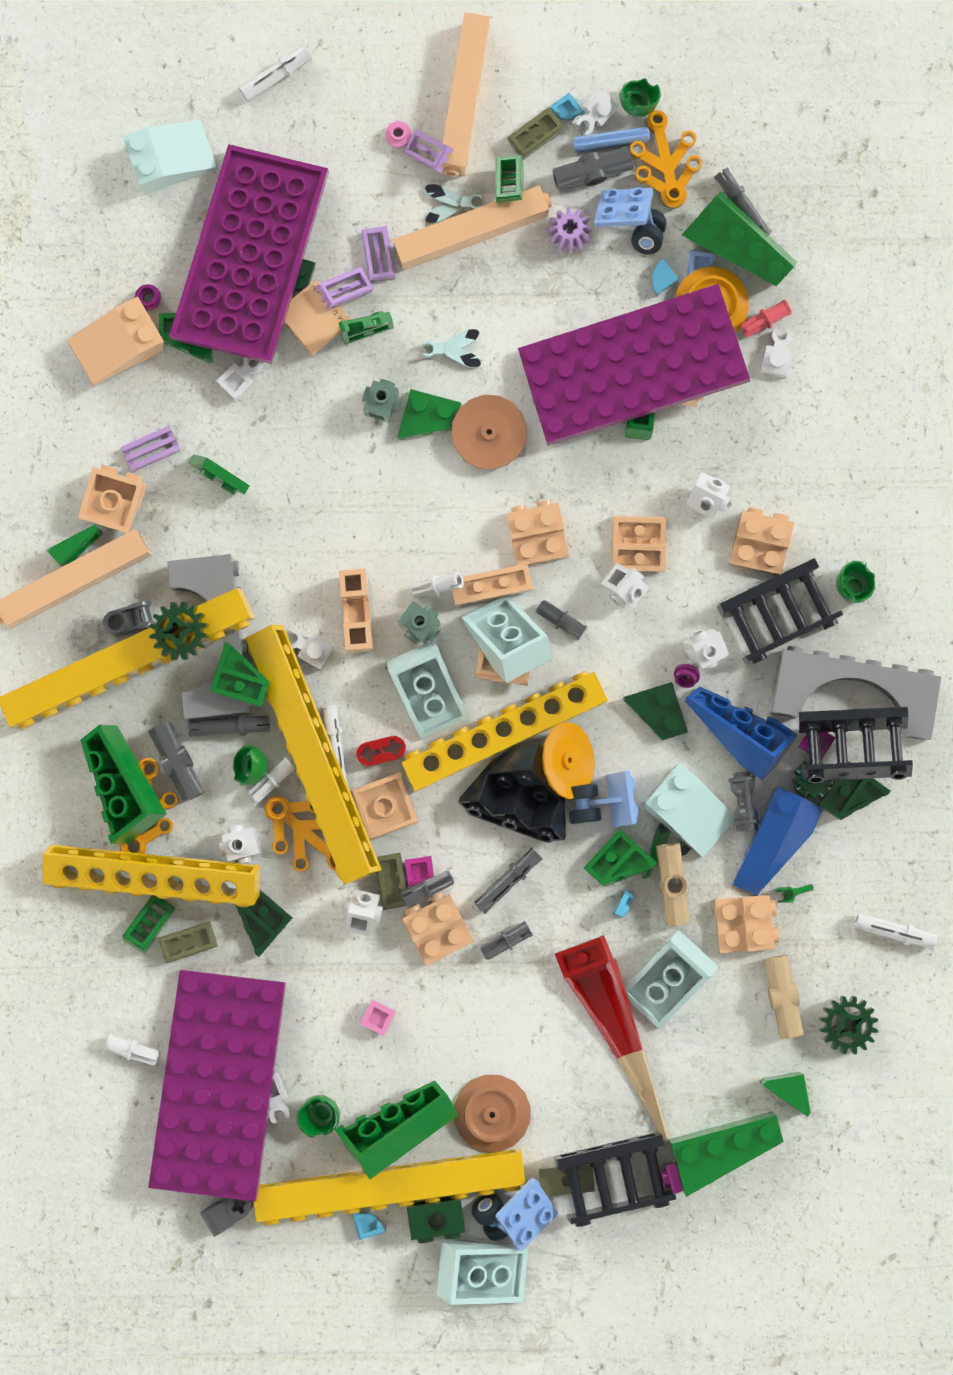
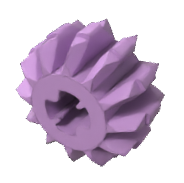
M571 207L567 208L566 214L558 210L556 213L557 218H550L549 223L552 226L547 230L549 235H553L550 239L551 244L559 242V251H562L564 246H567L568 253H572L573 246L578 250H582V242L588 243L590 237L587 234L592 232V227L587 225L589 217L584 216L580 218L582 213L580 209L575 214H571ZM572 227L573 234H567L566 228Z

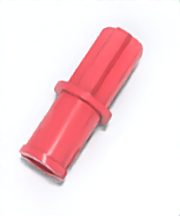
M782 300L767 310L761 309L758 315L741 323L740 328L745 337H750L765 328H772V324L791 315V308L786 300Z

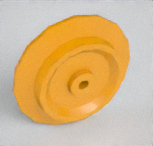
M714 266L696 269L686 276L676 290L675 297L719 284L735 333L739 331L741 323L747 318L749 309L747 289L739 277L727 269Z
M572 722L558 723L550 730L544 742L542 754L543 770L550 786L559 796L573 799L571 787L591 784L594 775L595 760L593 747L588 735L580 726Z

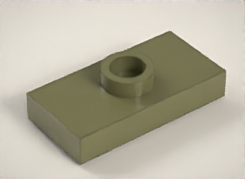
M548 107L508 137V142L518 155H522V159L525 160L563 132L565 127L550 107Z
M395 853L377 857L382 869L377 872L383 910L407 906L401 895L402 891L407 890L401 854Z
M211 921L158 938L166 963L218 947Z
M590 1163L580 1165L578 1175L582 1193L595 1192L593 1167H590ZM556 1166L539 1168L540 1186L547 1196L571 1194L567 1173H564V1170H559Z

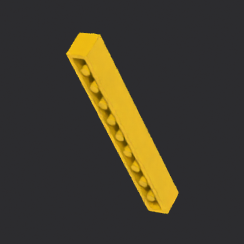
M235 588L196 606L198 608L195 614L204 613L205 617L201 622L209 624V627L203 629V633L209 635V638H202L201 642L203 643L208 640L211 643L219 641L226 637L225 632L232 629L235 632L243 630L250 626L249 621L255 619L243 590ZM182 613V616H184L185 621H187L188 623L194 622L191 619V617H189L185 613ZM169 619L166 620V622H165L163 628L166 627V625H167L168 622H169ZM179 626L178 630L170 634L180 636L181 632L189 628ZM148 628L0 696V706L9 727H19L20 730H24L35 725L34 720L42 716L44 719H48L59 713L57 709L67 706V708L75 707L82 703L81 698L91 695V697L99 696L106 692L105 687L112 684L115 687L123 685L130 681L129 676L136 673L139 676L147 674L154 670L153 665L160 662L165 665L175 660L171 659V653L167 657L162 656L163 648L155 649L153 647L158 641L157 639H150L149 636L155 633V629ZM195 634L189 640L190 644L194 640ZM165 640L169 646L177 649L172 640Z
M270 625L246 637L249 655L254 659L258 671L270 681L267 690V701L274 709L277 717V726L284 734L287 742V751L294 759L297 776L304 784L306 799L313 807L316 815V824L323 832L326 840V849L333 857L338 878L345 885L381 871L382 869L284 625Z
M521 1148L389 1166L372 1179H369L363 1170L259 1184L258 1198L256 1202L254 1201L256 1222L263 1221L264 1225H274L280 1223V1219L290 1218L292 1222L307 1219L306 1215L317 1214L318 1218L333 1216L334 1211L344 1210V1214H353L360 1212V1208L370 1206L371 1210H382L387 1208V1204L397 1203L399 1207L410 1206L414 1204L413 1200L424 1199L425 1203L440 1201L442 1196L451 1195V1199H461L467 1197V1193L478 1192V1195H489L494 1193V1189L505 1188V1192L517 1191L521 1189V1185L526 1184Z

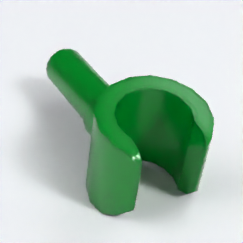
M812 884L799 888L778 887L775 892H784V898L777 902L791 903L794 901L795 896L812 891L814 887Z

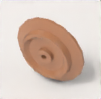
M484 394L470 399L459 408L452 422L451 437L456 451L465 462L479 469L494 470L509 465L520 455L526 443L527 426L522 412L513 402L498 395Z
M483 1075L471 1080L460 1090L454 1104V1108L458 1113V1116L454 1118V1122L459 1135L470 1146L483 1152H500L513 1147L525 1135L530 1123V1104L525 1092L515 1081L502 1075ZM494 1112L495 1115L490 1116L489 1113Z

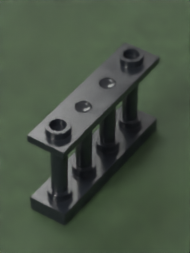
M815 558L717 606L721 616L728 613L730 617H733L751 653L742 658L744 663L751 660L754 665L768 658L766 653L821 626L826 630L838 624L837 618L843 615L842 611L840 610L831 615L813 579L815 576L813 572L819 568ZM797 579L801 583L804 582L822 618L809 626L790 591V583ZM772 591H776L777 594L781 595L798 629L797 632L786 637L783 636L766 602L768 599L766 594ZM752 602L753 606H757L774 640V643L761 649L742 613L744 611L742 606Z
M908 707L799 712V734L806 733L808 735L810 765H802V782L808 781L817 784L827 780L873 778L902 780L906 777H912L913 760H903L900 731L901 729L908 728ZM887 729L890 731L892 761L876 762L873 731ZM821 732L835 733L836 764H821L819 734ZM846 732H862L864 762L848 763Z
M654 1132L554 1156L556 1167L559 1170H564L569 1180L575 1213L567 1215L569 1223L575 1224L576 1227H582L591 1224L592 1219L654 1205V1208L669 1206V1201L676 1200V1195L671 1190L664 1191L656 1152H658V1147L665 1146L662 1134ZM642 1151V1154L646 1155L654 1194L638 1198L630 1158H632V1153ZM616 1157V1160L620 1162L628 1200L612 1204L604 1164H606L605 1159ZM590 1163V1167L594 1169L602 1207L586 1210L578 1170H580V1165Z

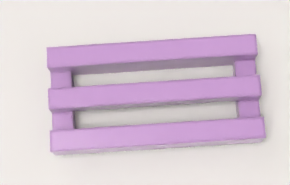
M415 129L403 153L441 173L444 169L441 167L442 162L447 163L448 158L445 156L447 153L451 154L453 149ZM418 137L441 148L440 152L437 153L416 142ZM413 146L435 157L434 163L411 151Z
M387 226L361 230L370 283L375 282V280L384 281L387 278L395 279ZM378 233H383L389 272H384ZM367 235L373 236L379 272L377 274H373Z
M362 267L322 282L316 287L317 292L322 294V301H326L328 311L367 295L374 289ZM357 276L361 278L357 281L346 284L333 291L328 292L327 290L328 288L336 286ZM362 285H365V287H362V288H360V289H358V290H355V291H353V292H350V293H348V294H346V295H343V296H341V297H339V298H336V299H334V300L332 299L333 297H336V296H338V295H340V294H343V293L348 292V291H350V290H352V289H355V288H357V287H360V286H362Z
M169 426L121 447L132 472L180 452V448ZM168 435V438L130 454V451ZM170 443L173 446L137 463L133 461Z

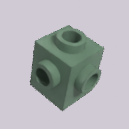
M380 379V382L373 380L371 387L366 386L362 401L366 402L363 409L364 415L390 423L393 411L398 412L402 401L395 383Z
M412 601L397 621L399 626L406 631L404 636L415 644L419 641L423 644H427L429 640L432 642L441 631L439 628L441 623L437 618L439 614L431 607L426 605L423 608L414 601Z

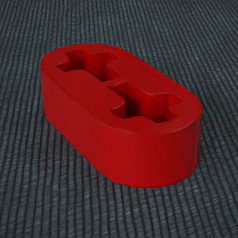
M389 736L365 742L358 747L356 757L365 766H374L398 760L404 756L406 744L398 736ZM395 740L396 744L402 745V748L398 750V755H393L390 751L383 753L382 749L389 747L391 741ZM366 747H369L371 751L380 750V754L372 756L371 762L361 757Z

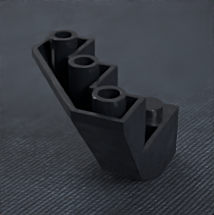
M540 742L517 745L493 759L459 797L458 803L466 809V812L481 820L546 843L563 841L566 837L565 798L559 796L547 780L542 764L544 747Z

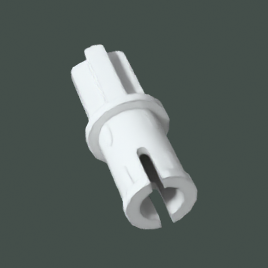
M458 571L445 576L435 575L431 580L414 584L412 586L413 596L415 598H422L433 594L441 596L446 591L460 589L464 584L463 577Z
M284 757L280 763L265 774L262 781L256 783L248 791L249 796L255 802H260L275 787L279 788V784L295 771L296 767Z
M111 1034L105 1046V1051L127 1057V1061L133 1059L151 1066L157 1064L160 1056L158 1050L137 1044V1040L131 1042Z

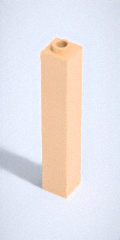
M464 12L443 144L453 149L451 154L447 153L445 156L448 158L447 163L442 162L441 167L444 168L442 172L447 176L458 177L459 174H466L490 29V16Z
M539 185L523 191L522 200L493 202L393 239V245L402 270H407L547 218L549 208L552 207L548 193H543Z
M134 529L0 599V624H5L12 629L152 556L141 533Z

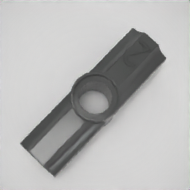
M625 146L602 154L599 152L588 153L580 157L576 162L553 168L552 173L556 188L561 192L584 184L586 186L600 184L610 176L633 170L634 166L630 150Z
M170 721L161 723L149 730L148 732L161 756L159 760L167 776L172 778L183 802L192 800L205 793L193 769L192 759L184 745H181Z

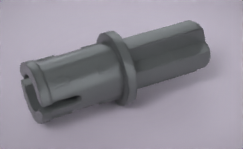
M543 600L536 610L537 614L556 625V629H562L575 637L576 640L580 639L587 628L586 625L569 616L568 611L563 612L546 600Z
M444 871L426 881L422 879L421 883L402 891L401 895L409 908L428 897L432 899L433 894L452 886L454 879L449 871Z
M523 921L505 933L501 931L500 936L482 945L480 950L485 959L490 960L507 949L513 950V946L532 937L533 934L527 923Z

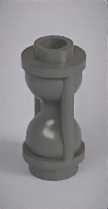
M749 772L733 773L734 778L728 780L731 783V791L737 797L738 803L734 811L735 821H733V825H736V832L758 830L757 823H760V820L757 819L756 809L751 805V794L755 788V776H750Z

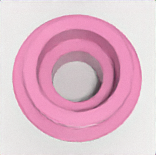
M393 122L386 129V140L393 147H404L411 138V129L404 122ZM397 130H401L403 132V135L401 137L394 136V132Z

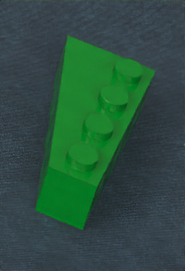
M721 191L682 234V236L774 286H777L797 263L794 258Z
M98 725L80 741L89 772L93 773L96 786H94L96 796H100L104 811L101 813L104 822L108 823L111 833L108 835L110 844H129L167 813L118 726Z
M434 1080L403 1095L402 1101L391 1104L390 1102L380 1106L381 1111L369 1117L364 1114L355 1119L356 1123L346 1128L341 1125L334 1130L369 1179H372L456 1118L458 1113L448 1095Z
M772 1111L669 1139L683 1186V1193L686 1197L784 1142L777 1115Z

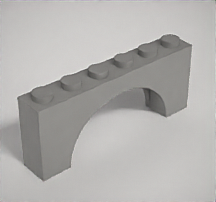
M231 554L167 561L170 588L174 591L192 592L209 601L235 588L241 589V586L237 587L236 576H240L238 560L234 561V557ZM232 629L225 632L226 637L224 638L223 647L225 642H228L243 657L249 654L247 641L242 638V630L235 632ZM216 670L201 686L181 693L184 719L187 721L250 714V707H254V705L210 692Z
M788 646L787 650L783 649L780 651L770 714L798 718L806 699L818 687L832 681L853 680L876 688L889 699L894 707H908V728L900 730L901 737L923 741L932 740L941 676H935L934 671L918 669V672L907 671L908 666L892 664V668L881 666L882 662L876 660H866V663L855 662V657L840 655L839 659L829 657L830 653L824 651H814L813 654L803 653V648Z

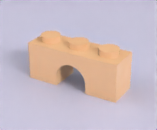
M366 569L339 571L344 615L345 650L347 653L374 651Z

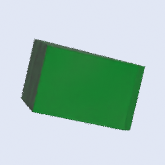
M794 1072L761 1079L760 1083L807 1117L809 1116L811 1111L803 1073Z

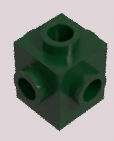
M804 761L793 772L796 775L791 780L796 785L794 790L803 798L815 799L818 796L821 799L831 789L828 784L832 780L823 781L816 785L808 781L802 782V765H810V762L806 763Z

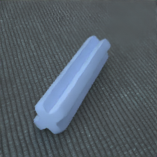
M648 127L575 137L573 140L574 150L579 153L627 146L635 141L647 143L650 140V132Z

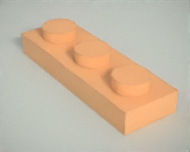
M528 564L464 576L463 587L452 590L455 607L533 591Z

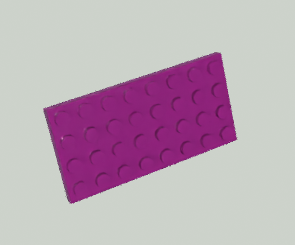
M228 144L169 335L171 340L272 365L328 178V168Z
M719 284L518 348L547 446L750 382V376Z
M187 970L179 971L148 1188L257 1201L286 982Z

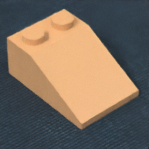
M138 297L113 308L67 340L93 386L162 353L164 344L162 337Z

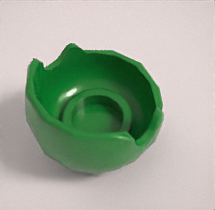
M647 78L638 81L631 80L625 83L619 94L623 109L628 114L636 117H645L651 114L661 98L659 85H651Z
M853 560L843 566L836 577L837 591L850 603H862L869 599L876 589L875 573H872L867 568L866 562Z
M243 745L238 750L233 759V770L235 774L234 780L240 782L241 786L254 785L262 781L267 773V758L259 748L253 745Z
M325 1095L311 1096L299 1108L296 1122L300 1131L308 1137L313 1138L317 1135L327 1136L339 1124L340 1110L336 1102Z

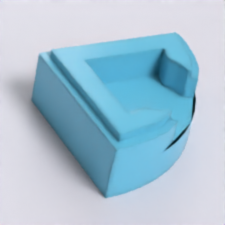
M570 93L550 106L553 113L561 120L572 121L576 116L585 114L584 110Z
M664 259L660 260L656 265L652 276V287L656 296L678 282L677 276Z
M626 889L624 890L613 912L614 914L622 918L626 916L630 908L629 905L634 898L633 893Z
M365 1211L352 1214L359 1240L386 1232L383 1223L375 1215Z

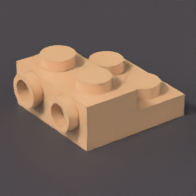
M102 465L101 469L93 467L78 518L125 533L130 532L137 509L141 507L147 484L141 482L142 477L127 472L126 477L116 474L117 469L105 465Z
M543 500L537 502V507L527 509L526 505L512 507L511 513H507V521L517 565H533L569 557L559 503L553 504L552 500Z
M749 507L747 511H742L739 516L729 565L777 576L782 574L794 522L788 521L789 516L774 513L773 517L763 515V510Z
M443 892L433 896L432 899L429 898L431 904L423 908L417 904L406 910L407 916L402 918L426 966L474 942L451 895L445 896Z
M770 895L714 899L719 953L775 949L774 943H779L778 928L772 925V916H776L775 900H770Z

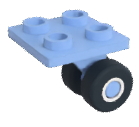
M652 188L609 189L601 192L594 224L595 227L634 225L636 228L631 238L633 248L639 253L650 255L658 252L662 246L663 233L666 229V218L660 211L650 208L653 197Z
M630 770L606 775L608 798L591 800V798L598 797L599 795L597 784L572 786L571 790L574 798L568 800H575L576 810L569 812L570 823L580 824L601 821V809L592 808V806L609 804L612 827L637 824L638 807L634 803L633 796L635 781L631 776Z
M531 1178L505 1205L500 1197L493 1193L477 1198L471 1209V1213L477 1223L484 1225L482 1230L490 1240L498 1241L509 1236L520 1251L558 1214L538 1181L534 1178Z

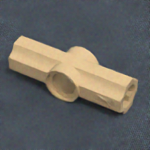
M680 843L658 845L656 850L660 874L659 887L662 890L666 925H685L690 923L686 894L688 884L684 878ZM677 878L678 887L673 891H669L667 887L669 880Z
M788 955L764 959L770 986L768 987V996L771 1008L775 1011L780 1039L804 1035L798 1009L800 999L797 986L792 980Z

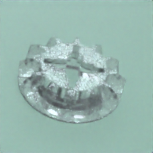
M82 615L73 619L67 627L65 639L70 650L79 656L87 657L105 648L108 642V631L104 628L103 621L92 615ZM84 625H86L89 632L97 633V635L89 638L88 647L84 639L76 638V636L84 633Z

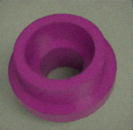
M142 285L135 293V298H139L146 311L156 309L161 302V293L154 285ZM146 295H153V299L150 302L144 301Z
M680 664L674 670L675 682L681 687L691 688L699 681L700 672L693 665Z

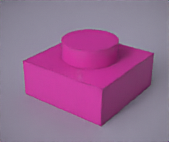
M431 856L405 860L408 886L417 885L422 882V879L426 881L434 877Z

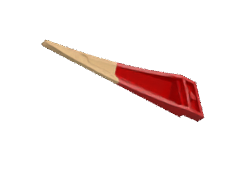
M599 936L555 953L565 981L606 1040L639 1095L658 1132L662 1134L663 1140L666 1142L669 1136L617 960L613 958L605 936Z

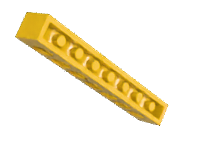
M587 670L578 673L572 677L574 681L567 685H564L562 681L549 687L550 693L540 696L539 693H536L524 699L526 704L518 708L513 704L502 709V715L495 719H492L491 715L477 721L478 727L468 730L466 726L453 732L454 738L444 742L443 738H440L428 744L429 750L420 753L419 749L406 754V760L401 763L414 791L417 792L545 732L555 727L558 723H564L606 703L608 699L595 672L588 674ZM572 689L580 690L583 695L582 701L579 703L571 702L568 698V692ZM546 701H556L559 705V711L556 714H548L544 710V703ZM525 711H529L535 716V722L530 726L523 725L520 721V715ZM504 722L510 725V735L501 737L496 733V726L499 723ZM476 734L486 736V746L483 748L474 747L472 744L473 736ZM453 745H458L463 749V755L458 760H453L448 756V749ZM429 756H434L439 760V766L434 771H428L424 768V761Z
M50 845L43 853V884L51 885L54 888L76 887L81 891L96 889L104 890L105 893L109 894L126 892L132 896H144L146 894L156 895L160 899L176 897L188 902L206 900L212 904L226 902L235 903L239 907H248L254 905L259 897L260 865ZM68 866L74 867L77 873L72 872ZM94 868L101 870L103 875L97 874ZM120 871L128 873L130 878L124 877ZM147 874H152L156 881L149 879ZM173 876L179 877L183 883L176 882ZM199 879L206 880L209 886L201 884ZM225 882H232L236 888L228 887Z

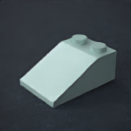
M200 120L149 127L122 136L137 180L144 194L217 169Z
M509 596L500 597L462 617L463 623L483 654L506 683L552 659L548 636Z
M435 640L386 661L392 680L420 739L469 719Z
M681 763L674 767L642 805L644 809L701 858L708 853L733 821H735L734 814Z
M677 930L625 986L628 1001L660 1029L703 986L718 966L681 931Z
M442 1241L436 1296L450 1305L523 1302L528 1248L525 1247L520 1251L516 1246L474 1241Z

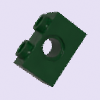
M445 1197L440 1198L441 1200L438 1202L425 1203L424 1201L414 1202L413 1205L407 1206L411 1240H417L418 1243H428L434 1241L433 1237L444 1236L445 1239L461 1237L460 1233H465L461 1199ZM434 1214H439L444 1218V1223L441 1226L435 1227L430 1224L429 1218Z

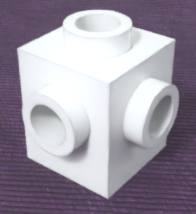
M702 472L685 505L696 510L701 515L714 519L718 510L723 512L730 500L726 496L730 486L722 480Z
M618 563L615 564L601 582L611 593L609 598L620 607L625 604L632 609L649 589L642 581L644 577L634 568L629 570Z
M717 630L695 631L689 635V639L682 642L685 648L683 654L688 664L703 670L715 667L717 661L729 656L722 635Z
M239 825L228 828V834L221 835L223 841L219 842L220 852L223 858L227 857L228 862H251L250 856L262 853L255 827L243 829V826ZM239 840L242 842L240 850L236 848V843Z
M354 889L351 900L346 899L343 909V915H347L344 930L371 936L374 922H380L383 907L378 906L380 895Z

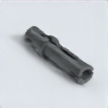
M729 168L723 169L722 174L719 172L714 178L727 194L726 197L768 235L772 233L744 193L745 188L743 185L739 186L730 173Z
M239 715L238 718L190 720L188 722V729H191L189 736L192 738L196 736L237 733L240 736H246V733L270 732V724H263L270 721L269 715L255 717Z
M530 847L515 863L512 862L509 865L510 868L474 901L475 905L486 914L521 879L525 880L527 878L526 874L543 858Z

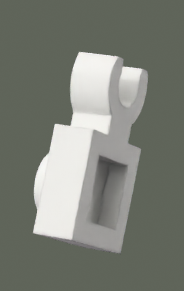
M599 88L581 106L586 113L576 116L572 124L578 126L584 121L585 128L581 131V135L587 136L593 131L594 123L597 126H602L619 107L604 88Z
M775 328L771 334L773 346L766 345L760 373L786 378L792 350L785 349V346L789 344L792 333L788 331L786 339L779 340L777 338L778 329Z
M247 358L243 359L241 367L234 362L216 382L236 401L254 384L250 376L258 374L263 370L264 366L261 362L256 367H250L249 362L251 359Z
M291 629V632L297 635L298 638L295 643L291 644L293 650L300 649L297 657L321 670L334 647L312 634L305 640L300 631Z
M278 1071L274 1073L269 1119L273 1124L277 1122L275 1117V1111L282 1110L286 1118L290 1117L289 1108L281 1102L282 1099L288 1096Z

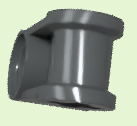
M151 601L137 602L108 612L103 619L104 628L115 637L139 633L150 628V624H156V622H153L149 608ZM115 617L123 619V625L118 630L110 628V622Z
M224 1198L200 1212V1215L213 1237L233 1226L237 1221L246 1217L252 1209L254 1201L244 1200L246 1204L243 1210L242 1207H235L234 1204L237 1202V1199Z

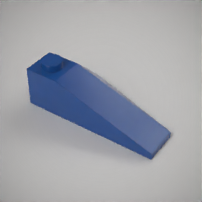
M700 686L685 700L736 761L761 780L776 767L798 736L797 733L778 720L769 716L766 720L752 714L753 709L746 706L744 709L731 705L728 698Z
M780 787L773 788L760 818V823L757 825L758 830L754 832L732 885L757 896L813 834L823 809Z

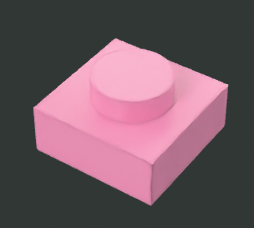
M372 999L360 1024L384 1036L396 1011Z

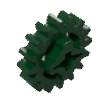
M170 602V609L165 606L160 607L163 614H154L153 617L157 620V623L149 625L150 628L155 629V633L149 636L150 639H157L158 641L153 647L155 649L163 648L162 656L167 657L171 653L172 660H177L179 654L182 660H188V653L197 656L196 648H205V644L201 642L202 638H209L208 634L203 633V629L209 627L208 623L201 622L205 617L204 613L195 614L198 607L192 605L188 609L186 602H181L179 608L176 602ZM182 613L187 614L194 622L188 623L185 621ZM169 618L168 624L163 628L166 620ZM179 626L189 628L181 632L180 636L170 634L178 630ZM195 634L194 640L190 644L189 640ZM165 640H172L177 649L169 646Z
M842 995L840 996V1003L833 999L830 1000L832 1008L824 1007L823 1010L827 1015L826 1017H819V1020L825 1023V1026L819 1028L820 1032L827 1033L823 1038L824 1042L833 1041L830 1047L833 1050L841 1046L840 1051L842 1054H846L848 1048H850L852 1054H857V1047L867 1050L865 1042L874 1043L875 1040L870 1035L879 1031L873 1027V1023L878 1022V1018L870 1016L874 1009L872 1007L865 1009L867 1002L863 999L857 1004L856 996H851L850 1000L847 1001L846 997ZM854 1007L859 1011L850 1014L844 1008ZM835 1015L836 1023L834 1027H831L832 1019ZM846 1019L854 1021L851 1024L853 1028L851 1031L846 1028L844 1029ZM866 1022L865 1031L862 1035V1024ZM848 1036L853 1042L845 1043L838 1039Z

